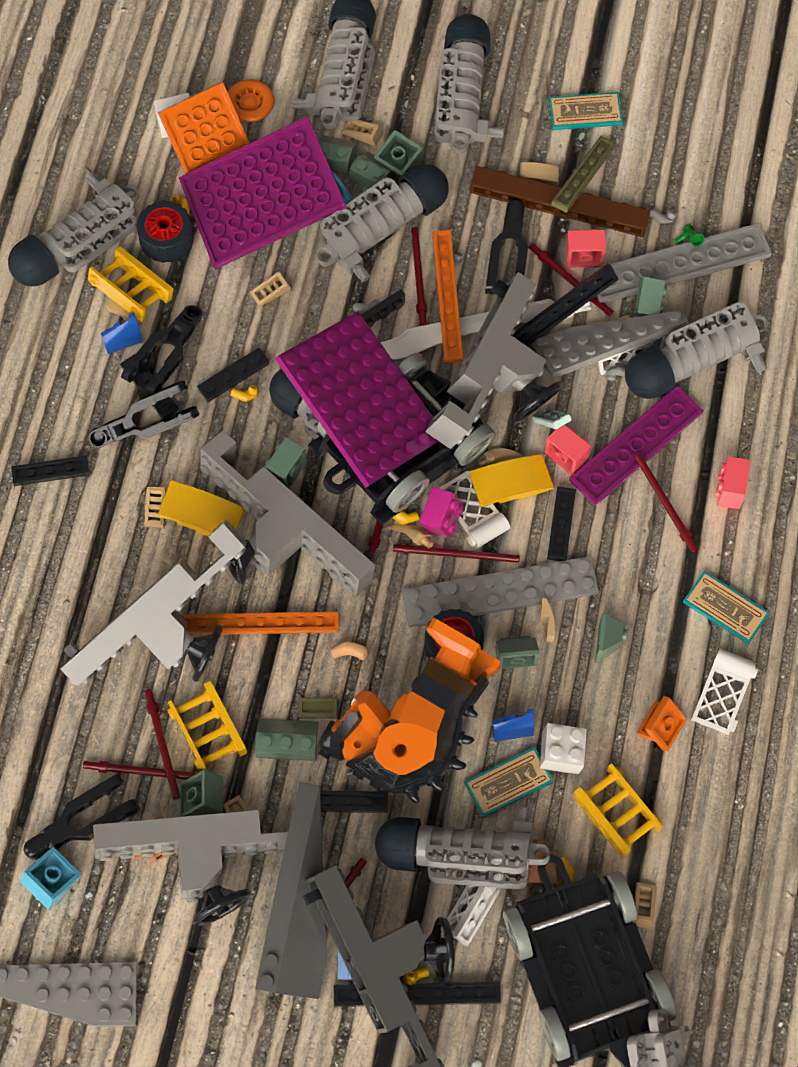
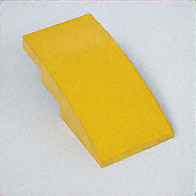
M542 454L511 459L469 471L480 507L496 502L502 504L514 499L519 501L554 489Z
M170 480L158 516L175 521L180 526L194 529L196 533L209 536L225 519L237 531L244 509L233 502L206 491Z

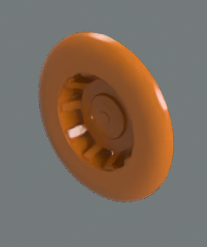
M253 79L242 80L235 83L228 90V95L240 121L254 122L261 120L271 112L274 106L273 92L261 81Z

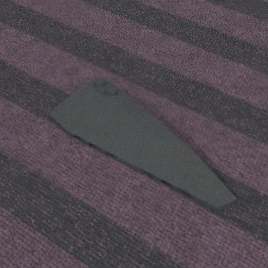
M299 782L255 989L272 993L319 999L327 960L325 921L316 902L307 905L303 896L310 893L306 880L323 872L320 786Z

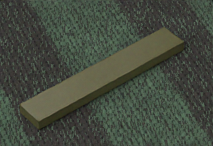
M600 136L552 200L551 206L567 213L616 147V142Z

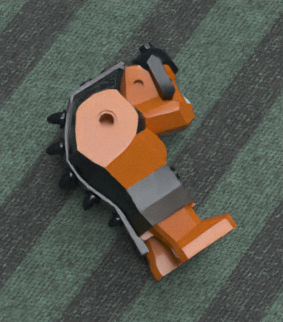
M435 618L432 619L427 627V632L439 644L441 649L435 659H428L420 677H416L411 685L412 690L402 695L396 701L391 712L375 693L362 690L354 696L350 709L341 720L338 719L336 722L330 721L319 743L321 749L318 754L329 760L331 756L339 761L346 760V766L353 770L352 775L360 780H363L365 777L371 781L369 785L377 790L383 788L393 794H406L414 803H419L420 801L418 796L420 787L427 785L442 792L445 789L441 782L442 776L448 770H463L466 768V763L458 759L457 753L460 746L471 744L475 739L466 735V732L463 731L464 719L466 717L476 718L478 716V713L474 710V705L490 683L488 678L497 673L502 666L501 661L481 650L477 642Z

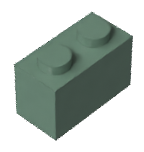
M642 277L640 279L634 315L646 316L663 313L662 297H665L667 291L664 280Z

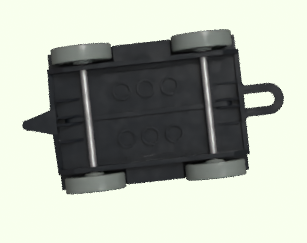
M420 353L408 356L397 365L433 417L449 401L463 410L465 404L447 392L452 382L433 373L430 369H426L427 361ZM479 417L472 424L474 427L469 436L465 435L459 445L455 444L450 449L441 442H437L366 488L320 422L317 425V431L321 436L310 442L308 447L319 458L328 452L338 463L326 473L323 480L325 489L332 494L339 495L358 484L375 502L370 513L383 525L410 506L426 490L429 484L451 469L454 471L463 469L487 452L496 433L488 424L484 425ZM343 470L350 476L349 479L341 484H336L332 481V477Z
M550 855L548 863L556 865L563 885L552 888L545 870L546 864L538 865L537 872L544 888V893L516 902L515 907L501 912L514 952L526 971L539 1006L540 1020L548 1045L558 1067H571L576 1065L578 1061L609 1050L621 1064V1067H630L627 1040L632 1035L650 1030L648 1022L649 1012L651 1010L663 1009L667 1014L669 1026H671L669 1021L676 1019V1009L671 992L662 973L658 969H653L636 923H633L637 919V910L631 890L623 874L620 871L606 876H602L599 873L572 882L561 858L556 855Z

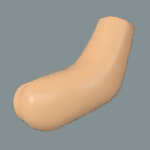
M345 641L330 650L334 659L345 655L355 656L360 660H365L368 657V650L364 645Z

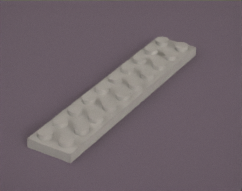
M753 224L706 237L703 244L698 247H694L688 242L612 263L610 265L619 280L598 294L597 298L599 303H607L638 293L639 282L642 277L664 280L665 286L769 258L772 253L760 224ZM603 266L588 270V277Z
M591 556L402 589L409 628L427 625L432 620V617L448 609H461L471 613L472 616L540 605L542 598H546L549 603L599 594Z

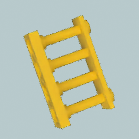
M121 246L115 249L114 261L103 270L98 272L93 267L89 268L88 281L130 314L134 313L136 319L141 323L144 321L146 308L155 301L161 299L167 304L172 300L174 288ZM118 267L126 271L124 275L113 283L106 278L107 275ZM131 278H135L140 282L127 293L119 288ZM145 288L154 293L140 304L132 299Z
M211 680L204 684L205 691L200 696L176 708L172 701L168 702L170 708L167 709V712L172 720L176 719L196 758L193 762L198 771L207 770L205 765L231 752H238L240 757L247 754L246 747ZM205 701L212 702L214 706L211 708L212 711L183 724L179 714ZM213 718L221 719L223 724L220 725V728L192 741L188 731ZM222 735H229L232 740L229 742V745L203 758L200 757L196 748Z
M611 763L607 769L608 776L588 791H583L579 787L574 791L573 798L621 858L624 859L630 854V847L633 842L652 828L657 833L660 832L663 826L660 817L649 810L623 778L624 774L617 766L614 767ZM615 781L622 790L603 805L596 807L592 802V797ZM628 796L635 806L614 822H608L604 817L605 813ZM640 812L647 822L628 837L621 838L617 833L618 828Z

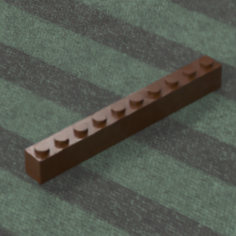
M476 166L470 184V193L507 203L513 199H518L523 202L526 208L644 238L651 210H647L644 207H635L625 202L619 203L609 198H600L590 193H581L566 213L551 206L552 200L561 190V187L557 185H549L539 180L526 179L519 175L514 176L504 171L491 170L488 167Z

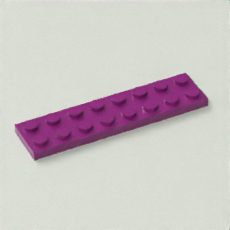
M676 386L673 391L665 395L569 478V481L594 506H597L640 468L634 456L641 453L645 462L649 461L701 416L704 410L681 388Z

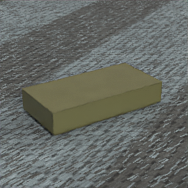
M298 698V719H338V698Z

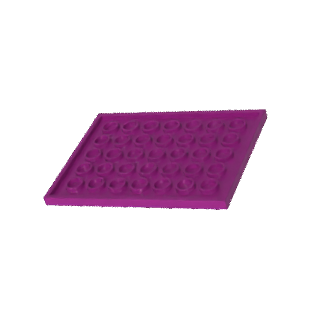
M308 116L179 177L215 269L318 222L334 212L347 208Z
M358 311L275 358L365 488L439 442L425 432L433 416Z

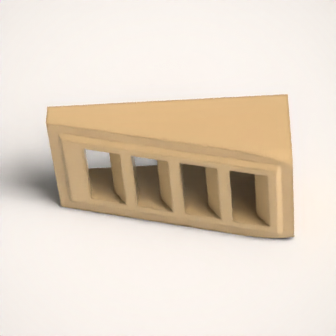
M360 120L347 121L342 130V134L374 146L378 144L383 135L380 124Z
M279 271L251 290L250 294L258 306L261 307L292 288ZM279 281H280L281 284H282V286H280V287H279L278 284H277V282H279ZM274 285L276 290L273 291L270 286ZM267 288V290L270 292V294L267 295V294L265 293L264 289ZM261 292L264 298L261 300L257 293Z
M147 487L144 527L164 528L165 518L159 517L158 512H150V510H160L161 505L151 504V502H160L162 504L166 494L165 487ZM150 517L160 518V521H159V520H149V518H150Z
M636 883L634 902L637 910V919L633 923L635 922L637 927L650 929L653 925L656 885ZM640 891L651 893V896L640 894ZM639 900L650 901V903L640 902ZM639 908H641V909H647V910H649V912H648V911H643V910H638V909H639Z

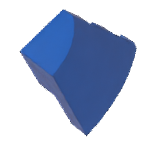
M134 313L129 314L130 319L124 323L117 322L113 327L101 333L108 354L143 342Z
M533 708L526 710L527 715L519 716L512 714L493 720L494 742L534 736Z

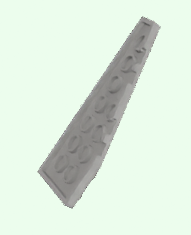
M678 310L564 328L540 337L531 344V348L547 360L544 367L551 377L555 379L670 334L689 324L687 318Z
M138 963L0 965V997L92 1027L136 1026Z

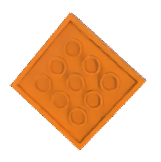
M223 82L157 112L185 174L250 144Z

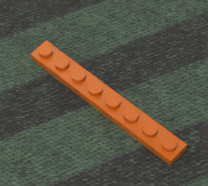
M451 230L433 231L444 363L463 362Z
M339 612L183 614V618L187 621V631L191 635H211L217 625L223 627L221 635L339 633Z

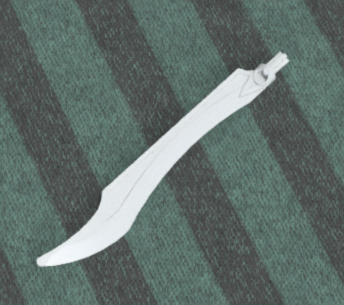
M546 299L527 303L528 308L520 315L522 319L519 324L527 323L552 305L554 301ZM587 302L574 313L591 310L590 302ZM489 312L459 318L461 336L479 332ZM572 313L567 318H572L574 313ZM441 322L406 329L398 337L380 343L392 360L407 358L414 353H419L442 343Z

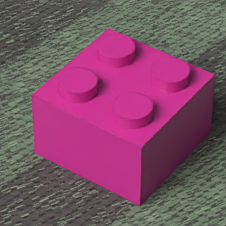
M432 487L419 523L430 533L451 539L452 534L457 529L458 517L462 515L464 510L463 502L452 492Z

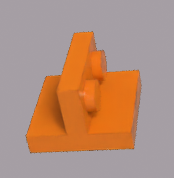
M663 696L660 702H654L636 733L641 738L655 741L661 750L668 752L687 719L669 697Z

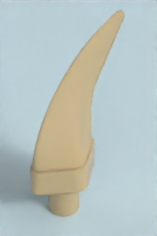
M492 449L483 453L484 460L478 462V466L481 468L525 456L510 449Z
M395 524L386 527L387 529L405 533L416 545H424L428 549L433 546V543L429 540L432 535L421 527L410 524Z

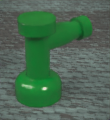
M691 224L685 225L683 227L684 233L674 239L676 245H679L689 238L690 243L694 247H698L704 242L703 234L695 232Z

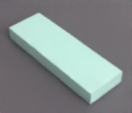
M549 408L540 411L532 417L535 423L557 429L572 420L569 414Z

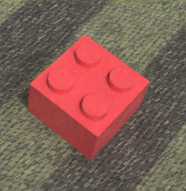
M574 229L568 231L565 246L566 268L603 266L606 251L605 230Z
M563 425L555 429L547 438L545 454L570 475H573L588 462L591 446L585 438H580L575 434V431L570 426Z
M728 456L726 463L722 462L721 470H719L718 474L719 484L715 493V498L718 499L717 506L740 510L746 495L751 460Z

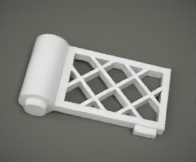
M466 471L439 487V489L445 491L447 489L455 490L456 496L458 491L468 492L467 500L460 499L466 506L457 521L468 534L467 540L472 547L479 548L509 530L510 525L506 517L493 504L484 506L490 508L493 513L488 516L480 514L482 507H480L479 502L470 501L471 493L476 494L475 489H472L474 486L469 472ZM467 478L470 482V488L460 487V482ZM468 505L479 506L478 514L467 512ZM465 518H476V523L468 527L465 523Z
M719 648L691 720L729 735L730 731L734 733L738 723L735 717L751 677L755 679L759 669L756 667V662ZM714 672L722 674L725 682L715 685L712 678ZM736 680L744 683L742 690L734 693L730 683ZM727 684L731 694L721 698L717 688ZM715 690L718 700L708 703L705 696L706 692ZM733 697L736 706L727 711L723 700ZM720 702L724 712L714 716L710 706ZM708 708L711 718L704 720L697 717L699 710ZM726 715L729 721L727 729L719 726L716 718Z

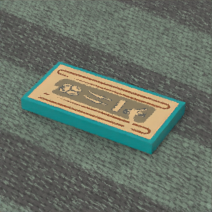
M619 92L553 96L548 99L552 130L623 125Z
M706 571L701 574L683 600L684 604L748 645L770 614V612Z
M533 747L465 781L464 785L482 818L552 784L554 781L548 770L540 769V755L536 748Z

